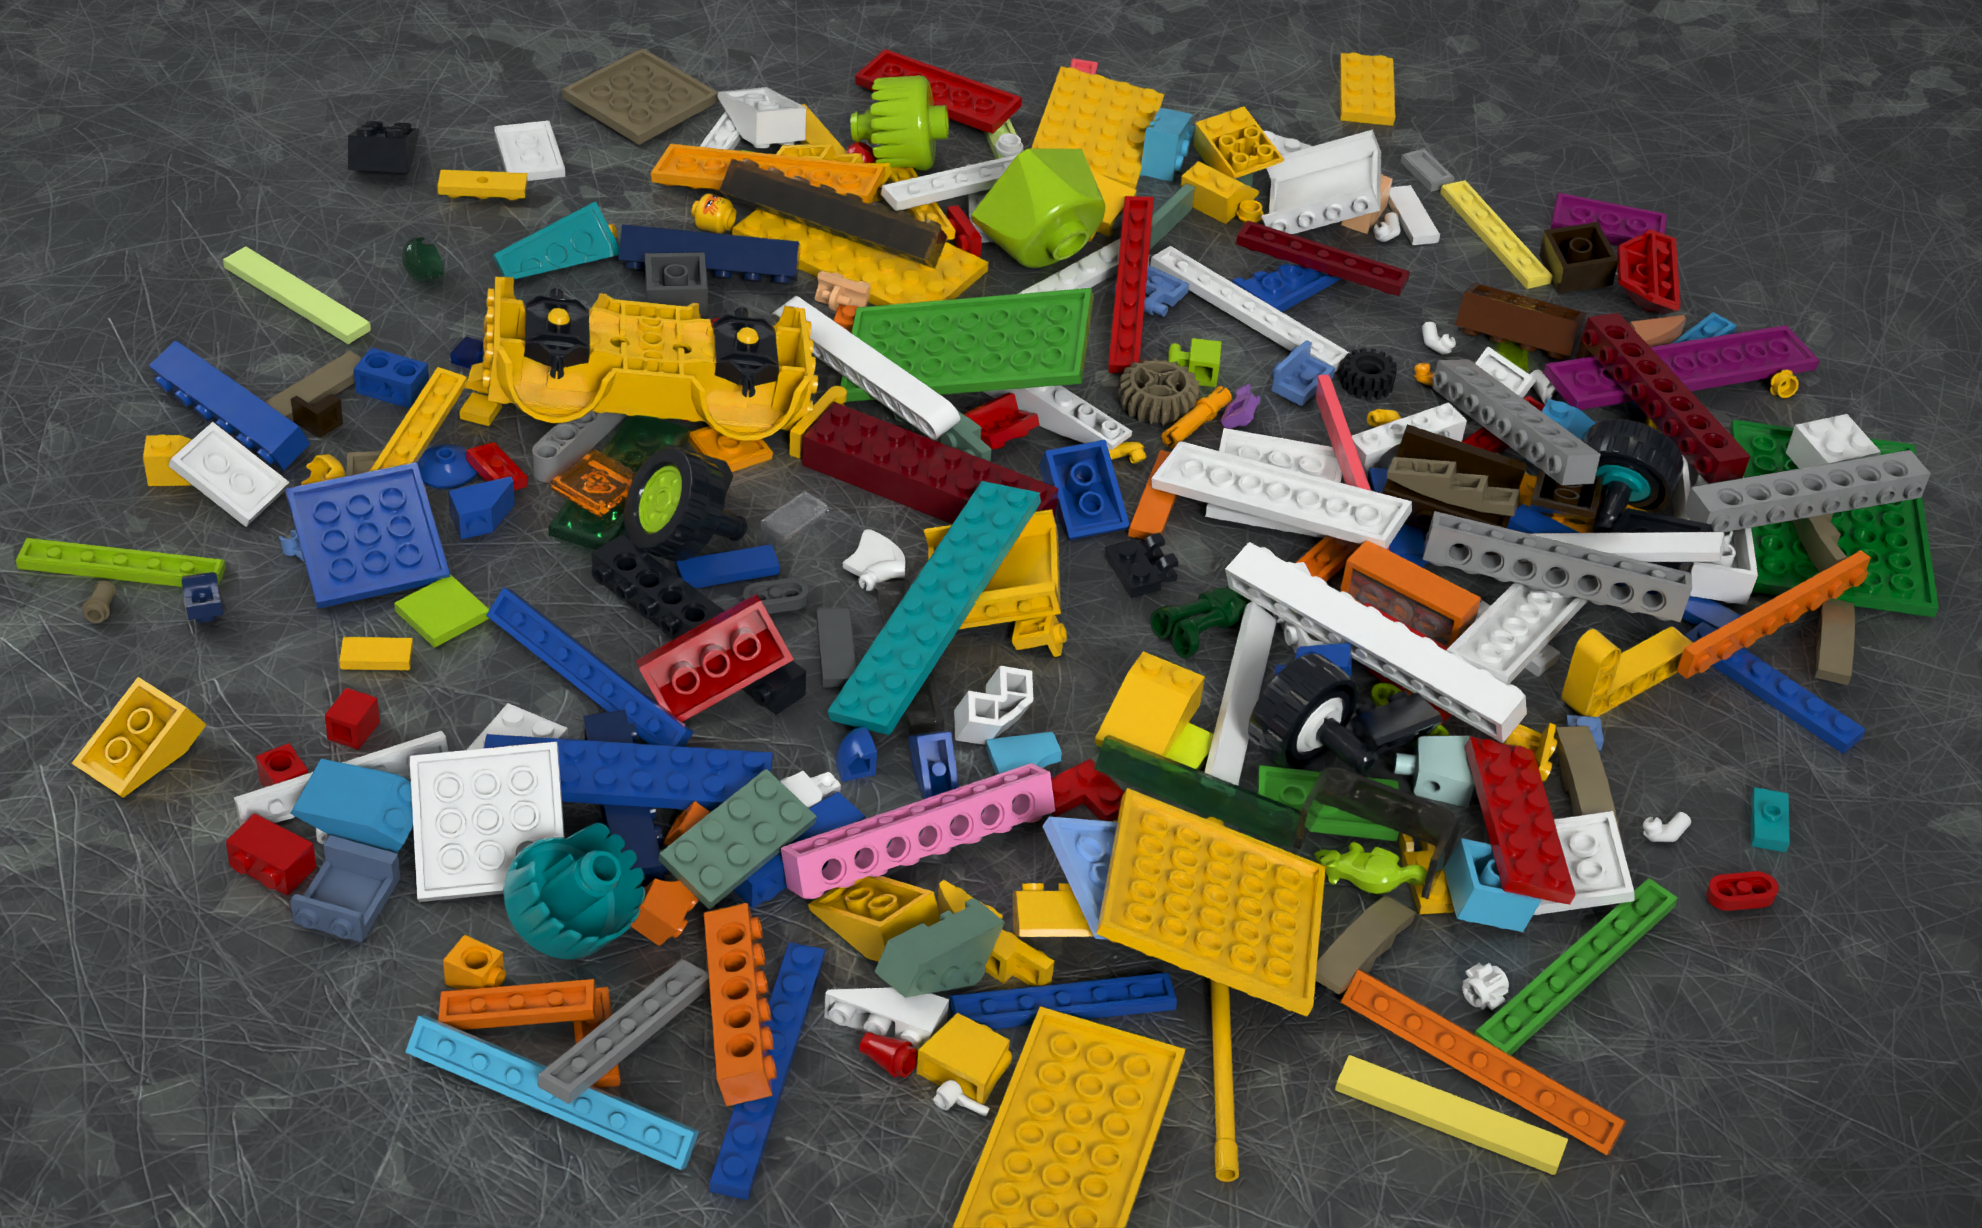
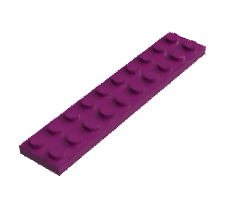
M1787 325L1651 347L1690 391L1771 378L1782 370H1790L1793 374L1817 369L1820 362ZM1594 356L1546 364L1543 374L1567 403L1580 410L1633 401Z

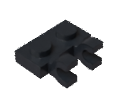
M1160 532L1148 536L1140 545L1135 539L1105 547V557L1130 598L1161 590V582L1177 580L1178 575L1173 568L1178 566L1179 561L1174 553L1164 556L1160 547L1165 545V539ZM1149 561H1157V563L1152 566Z

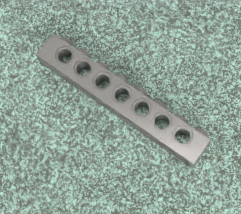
M1469 359L1438 360L1436 372L1433 375L1432 388L1539 469L1543 470L1560 485L1594 484L1600 453Z
M1911 450L1691 487L1684 513L1692 521L1711 524L1713 532H1728L1921 498L1931 473Z
M1436 511L1433 513L1424 545L1423 560L1429 561L1436 566H1450L1461 569L1468 574L1479 573L1494 577L1501 582L1512 581L1524 584L1534 590L1545 589L1557 592L1561 596L1568 598L1578 597L1590 600L1597 605L1607 604L1620 607L1629 613L1640 612L1649 614L1663 621L1673 620L1681 622L1692 591V573ZM1454 544H1463V545H1465L1466 547H1464V548H1457V547H1455V546H1453V545H1454ZM1492 551L1498 553V555L1489 556L1486 552ZM1526 559L1530 562L1523 564L1519 563L1518 560ZM1552 567H1559V568H1561L1562 570H1561V571H1552V570H1550V568H1552ZM1592 575L1594 576V578L1585 579L1582 576ZM1625 583L1627 585L1623 587H1618L1614 584ZM1654 590L1659 593L1652 595L1646 592Z

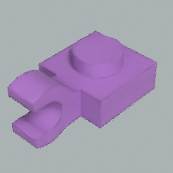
M1250 384L1238 388L1235 401L1227 404L1220 421L1225 428L1243 427L1254 418V412L1260 403V396H1254L1250 393Z

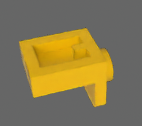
M1055 615L1015 621L1012 643L1016 651L1048 645L1054 657L1061 656L1063 643L1067 641L1065 626L1063 623L1058 622Z

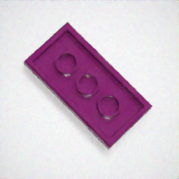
M1557 193L1550 229L1598 222L1609 243L1619 246L1634 237L1643 235L1649 229L1665 234L1667 214Z

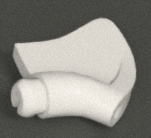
M867 529L862 534L856 552L843 561V568L859 576V585L862 589L867 586L866 591H871L890 579L905 578V556L901 549L891 540L871 529Z

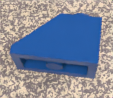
M512 476L448 490L450 516L461 539L492 533L515 505Z
M951 731L908 736L913 773L922 798L926 799L959 788Z

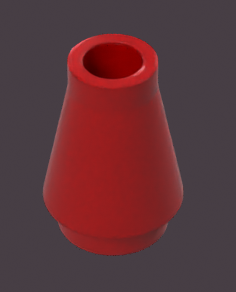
M867 1032L859 1045L860 1053L868 1056L892 1077L909 1076L917 1064L918 1050L913 1048L912 1043L909 1041Z

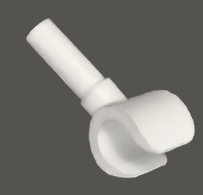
M953 1080L944 1082L936 1090L937 1095L933 1099L934 1103L943 1110H949L955 1102L985 1117L990 1110L989 1107L964 1095L960 1085Z

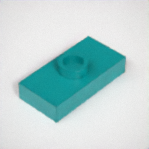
M1754 787L1751 794V846L1787 852L1790 844L1789 793Z

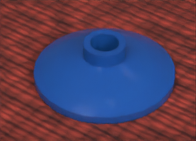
M442 444L426 449L417 462L423 483L433 488L451 489L463 486L473 480L478 472L466 461L467 448L454 444Z

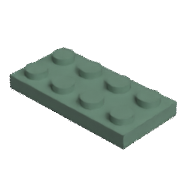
M765 769L661 851L658 860L710 910L780 853L781 847L791 844L816 823L817 816L768 769Z

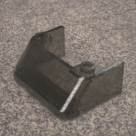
M1339 767L1324 769L1301 808L1293 848L1300 850L1324 804L1338 808L1437 846L1430 860L1421 897L1428 899L1458 838L1460 823L1453 812L1446 807Z

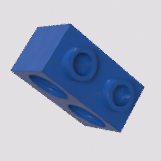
M371 347L354 368L356 393L410 409L429 381L428 363Z

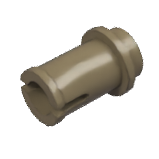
M98 581L95 584L90 599L84 602L82 608L84 616L88 621L100 623L109 617L111 611L109 606L116 595V587L109 581Z

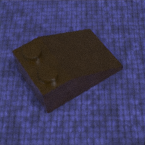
M1540 469L1530 510L1540 512L1548 517L1560 516L1568 518L1570 522L1575 524H1593L1604 478L1595 476L1594 484L1560 485Z

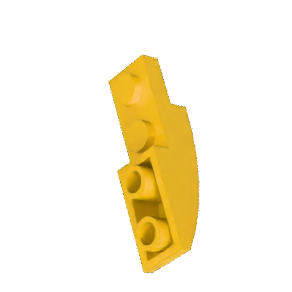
M944 879L939 883L937 906L940 914L948 910L955 914L965 909V902L973 898L963 889L953 886ZM983 904L1002 919L1003 915L998 913L993 907ZM1002 929L985 965V971L1003 984L1013 975L1031 987L1052 984L1054 960L1049 958L1044 952L1036 950L1019 940L1013 933Z

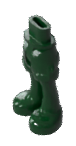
M1229 586L1219 587L1210 592L1201 593L1197 601L1180 606L1170 605L1156 609L1150 617L1151 629L1160 639L1173 635L1172 643L1175 652L1181 658L1187 659L1198 651L1199 635L1203 631L1215 626L1226 628L1234 625L1243 616L1245 606L1251 600L1230 589Z

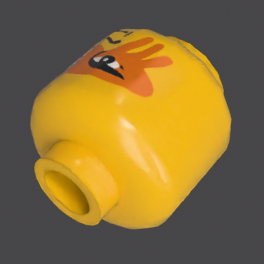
M705 194L699 201L696 200L691 210V215L694 217L695 225L698 229L716 234H722L726 230L730 231L734 226L737 214L729 199L713 194Z

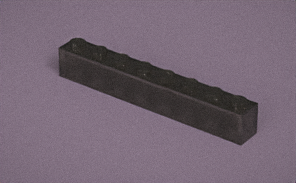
M744 158L742 162L735 159L731 160L719 190L727 199L934 269L936 268L948 238L942 230L941 224L930 219H925L924 222L916 220L914 215L903 210H899L898 214L888 211L889 208L879 202L873 201L871 205L864 203L862 198L852 193H846L845 196L837 194L834 188L824 184H820V187L810 185L811 182L800 176L795 175L794 179L786 177L784 172L773 167H769L768 170L759 168V164Z

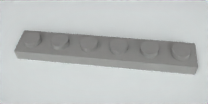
M681 959L538 1075V1087L570 1104L710 988L709 973Z

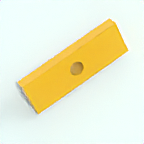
M440 170L437 186L438 195H447L451 198L475 196L480 199L500 197L516 200L518 198H525L528 178L527 173Z

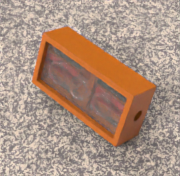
M1367 540L1346 560L1340 592L1344 591L1350 594L1355 601L1362 605L1368 602L1447 648L1475 622L1481 597Z

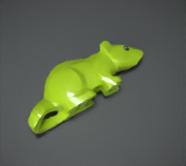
M1356 842L1350 843L1349 852L1345 854H1340L1336 850L1325 849L1314 854L1318 864L1326 866L1325 873L1328 875L1330 884L1336 885L1341 878L1351 881L1355 886L1368 893H1388L1396 889L1403 882L1411 885H1423L1428 877L1427 870L1422 866L1409 865L1401 868L1397 865L1400 859L1396 854L1379 847H1375L1371 853H1366L1363 847Z

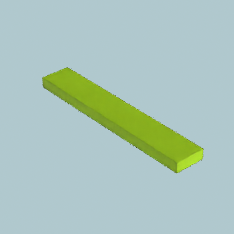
M26 538L16 558L17 569L183 587V576L208 572L216 573L219 587L226 570L225 560L33 538Z

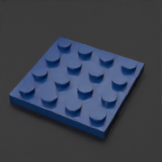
M417 462L286 489L287 501L317 609L430 585L439 579L450 577V571Z

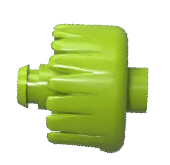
M924 76L875 79L872 89L878 91L872 93L871 98L880 102L873 103L870 109L866 110L865 114H860L859 111L851 114L852 140L860 143L861 140L867 139L868 144H881V146L873 148V154L876 158L885 159L875 160V163H890V167L915 168L919 171L930 170L935 163L936 140L949 138L947 106H934L931 85Z

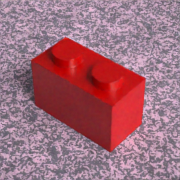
M255 813L226 840L229 865L236 872L247 874L260 881L265 887L276 889L287 896L317 868L312 842Z

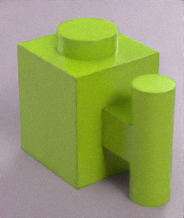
M1192 338L1190 352H1182L1181 346L1173 343L1169 346L1168 362L1174 363L1178 361L1179 367H1188V372L1195 373V379L1199 381V385L1216 387L1222 342Z

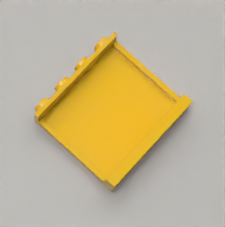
M1052 509L1034 512L959 629L1061 614L1058 530ZM952 525L924 529L928 544V560Z

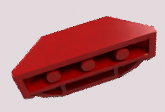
M1649 229L1643 235L1634 237L1619 245L1617 249L1618 284L1633 302L1648 312H1656L1662 315L1677 312L1681 305L1676 238Z

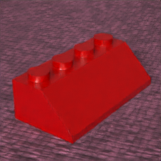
M755 594L636 660V663L659 705L683 722L794 659L761 599Z

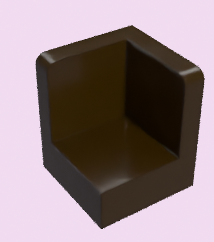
M333 394L313 405L298 396L291 398L293 422L319 439L343 424L341 399Z

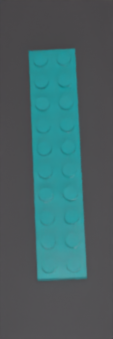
M981 481L828 709L827 713L830 721L858 728L864 726L870 731L886 735L891 734L975 605L976 600L984 591L1040 505L1041 498L1039 492Z

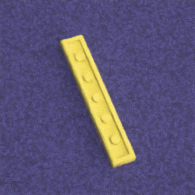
M1466 180L1442 185L1440 194L1526 289L1551 284L1553 275Z
M1351 1055L1348 1056L1335 1087V1091L1554 1176L1568 1142V1139Z

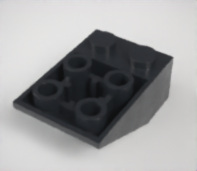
M366 121V124H362L361 127L356 128L354 132L348 135V170L407 173L411 168L419 128H411V123H394V126L385 127L381 121Z

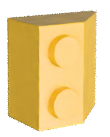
M1199 161L1182 175L1181 187L1186 183L1195 187L1192 208L1224 224H1227L1236 216V211L1239 209L1242 201L1253 200L1259 195V190Z
M1022 883V891H1013V934L1015 936L1094 937L1069 883H1059V891H1044V883Z

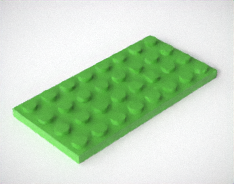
M1092 288L858 307L856 309L852 334L940 395L1082 384L1094 295ZM842 376L841 386L847 390L846 402L876 400Z

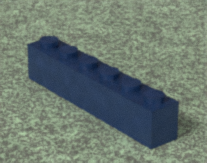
M622 224L619 261L622 264H626V269L642 271L645 266V253L705 252L706 272L714 273L715 278L731 279L732 275H742L745 281L760 282L762 277L773 278L772 283L789 285L790 280L797 281L801 245L799 241Z
M625 710L583 716L584 740L637 744L635 723H628ZM599 804L603 824L610 830L607 837L619 834L625 841V846L621 852L630 849L637 855V861L630 869L642 868L644 879L639 887L645 888L654 879L664 881V874H669L670 871L658 860L659 847H663V838L660 825L654 826L653 821H656V808Z

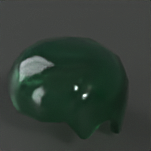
M424 237L410 239L405 243L402 251V264L410 277L419 282H429L441 278L444 275V267L434 244L421 243L425 240Z

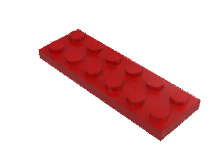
M884 49L855 75L856 85L875 92L878 90H873L872 85L874 84L873 81L877 78L924 76L930 82L934 106L946 105L948 118L991 134L995 133L1022 107V97L887 49Z
M1470 736L1464 747L1503 891L1570 905L1576 893L1534 751L1523 746H1512L1498 743L1491 739L1484 740Z

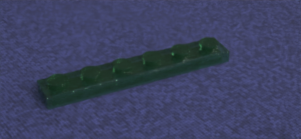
M1107 735L1104 738L1094 770L1287 847L1293 845L1304 812L1111 735Z

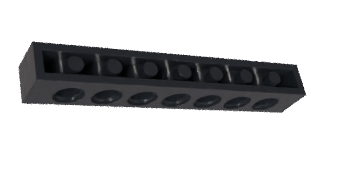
M623 535L618 536L592 552V576L596 582L607 587L621 601L627 602L642 617L652 621L666 635L672 636L674 639L725 611L648 553L640 550ZM791 661L742 688V690L754 698L760 706L766 707L777 715L806 695V670L794 661Z

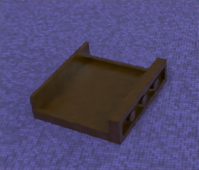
M1408 424L1396 457L1456 462V473L1488 476V487L1519 489L1527 468V463ZM1387 479L1382 494L1412 501V512L1404 524L1427 532L1429 531L1434 511L1507 528L1510 516L1480 512L1439 501L1417 493L1390 479Z

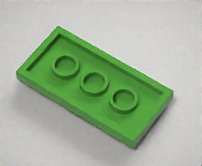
M1260 765L1257 782L1256 826L1397 842L1399 835L1398 781Z

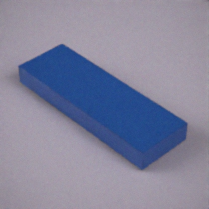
M772 544L677 561L676 570L681 579L696 589L780 574V564Z

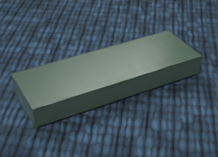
M1186 183L1153 214L1150 249L1192 210L1194 186Z

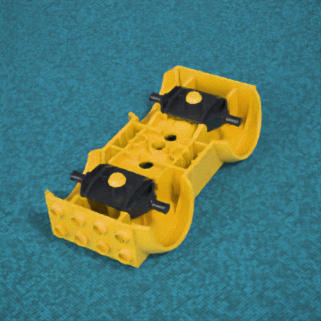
M495 276L494 289L488 288L487 314L484 317L483 328L484 354L482 369L484 370L482 388H488V401L500 404L513 403L520 411L534 419L549 423H566L584 417L589 412L594 411L596 413H619L628 416H651L660 419H683L691 422L704 421L713 430L725 437L741 441H751L773 435L780 429L790 431L804 415H807L809 410H813V401L810 400L811 393L816 394L818 375H814L816 358L812 357L811 321H806L805 308L784 306L778 323L772 326L763 318L751 319L748 317V310L743 308L742 312L741 307L735 310V316L724 315L713 323L712 328L710 319L701 318L699 303H692L685 307L617 300L607 294L599 293L597 301L588 309L577 299L565 300L563 298V291L559 288L556 295V288L550 291L549 298L536 296L527 302L525 306L523 300H517L514 295V277Z

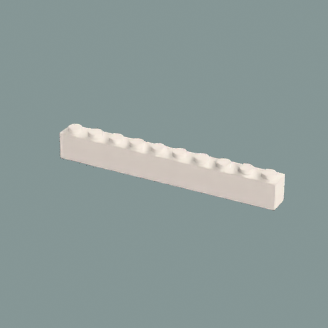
M1249 542L1225 568L1230 589L1327 644L1350 643L1353 659L1411 692H1418L1427 701L1501 743L1508 738L1527 715L1526 695L1518 687L1511 684L1506 685L1494 678L1489 671L1470 665L1460 655L1443 650L1430 638H1422L1416 635L1403 623L1389 620L1382 616L1374 607L1362 605L1355 601L1347 592L1335 590L1328 586L1320 577L1308 575L1301 571L1293 562L1281 560L1265 547L1260 548Z

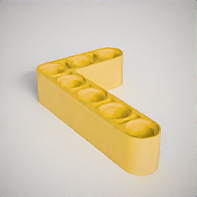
M1669 627L1621 653V650L1596 629H1591L1581 636L1575 646L1561 699L1580 716L1599 717L1678 673L1677 669L1684 647L1693 642L1675 627Z

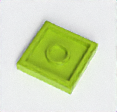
M451 574L450 577L439 579L394 603L395 612L434 648L490 619L486 616L489 609Z

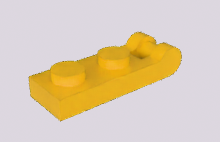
M833 386L829 388L814 404L813 410H809L807 415H804L790 430L789 455L798 459L803 457V436L834 402L841 405L846 402L847 390L844 387Z

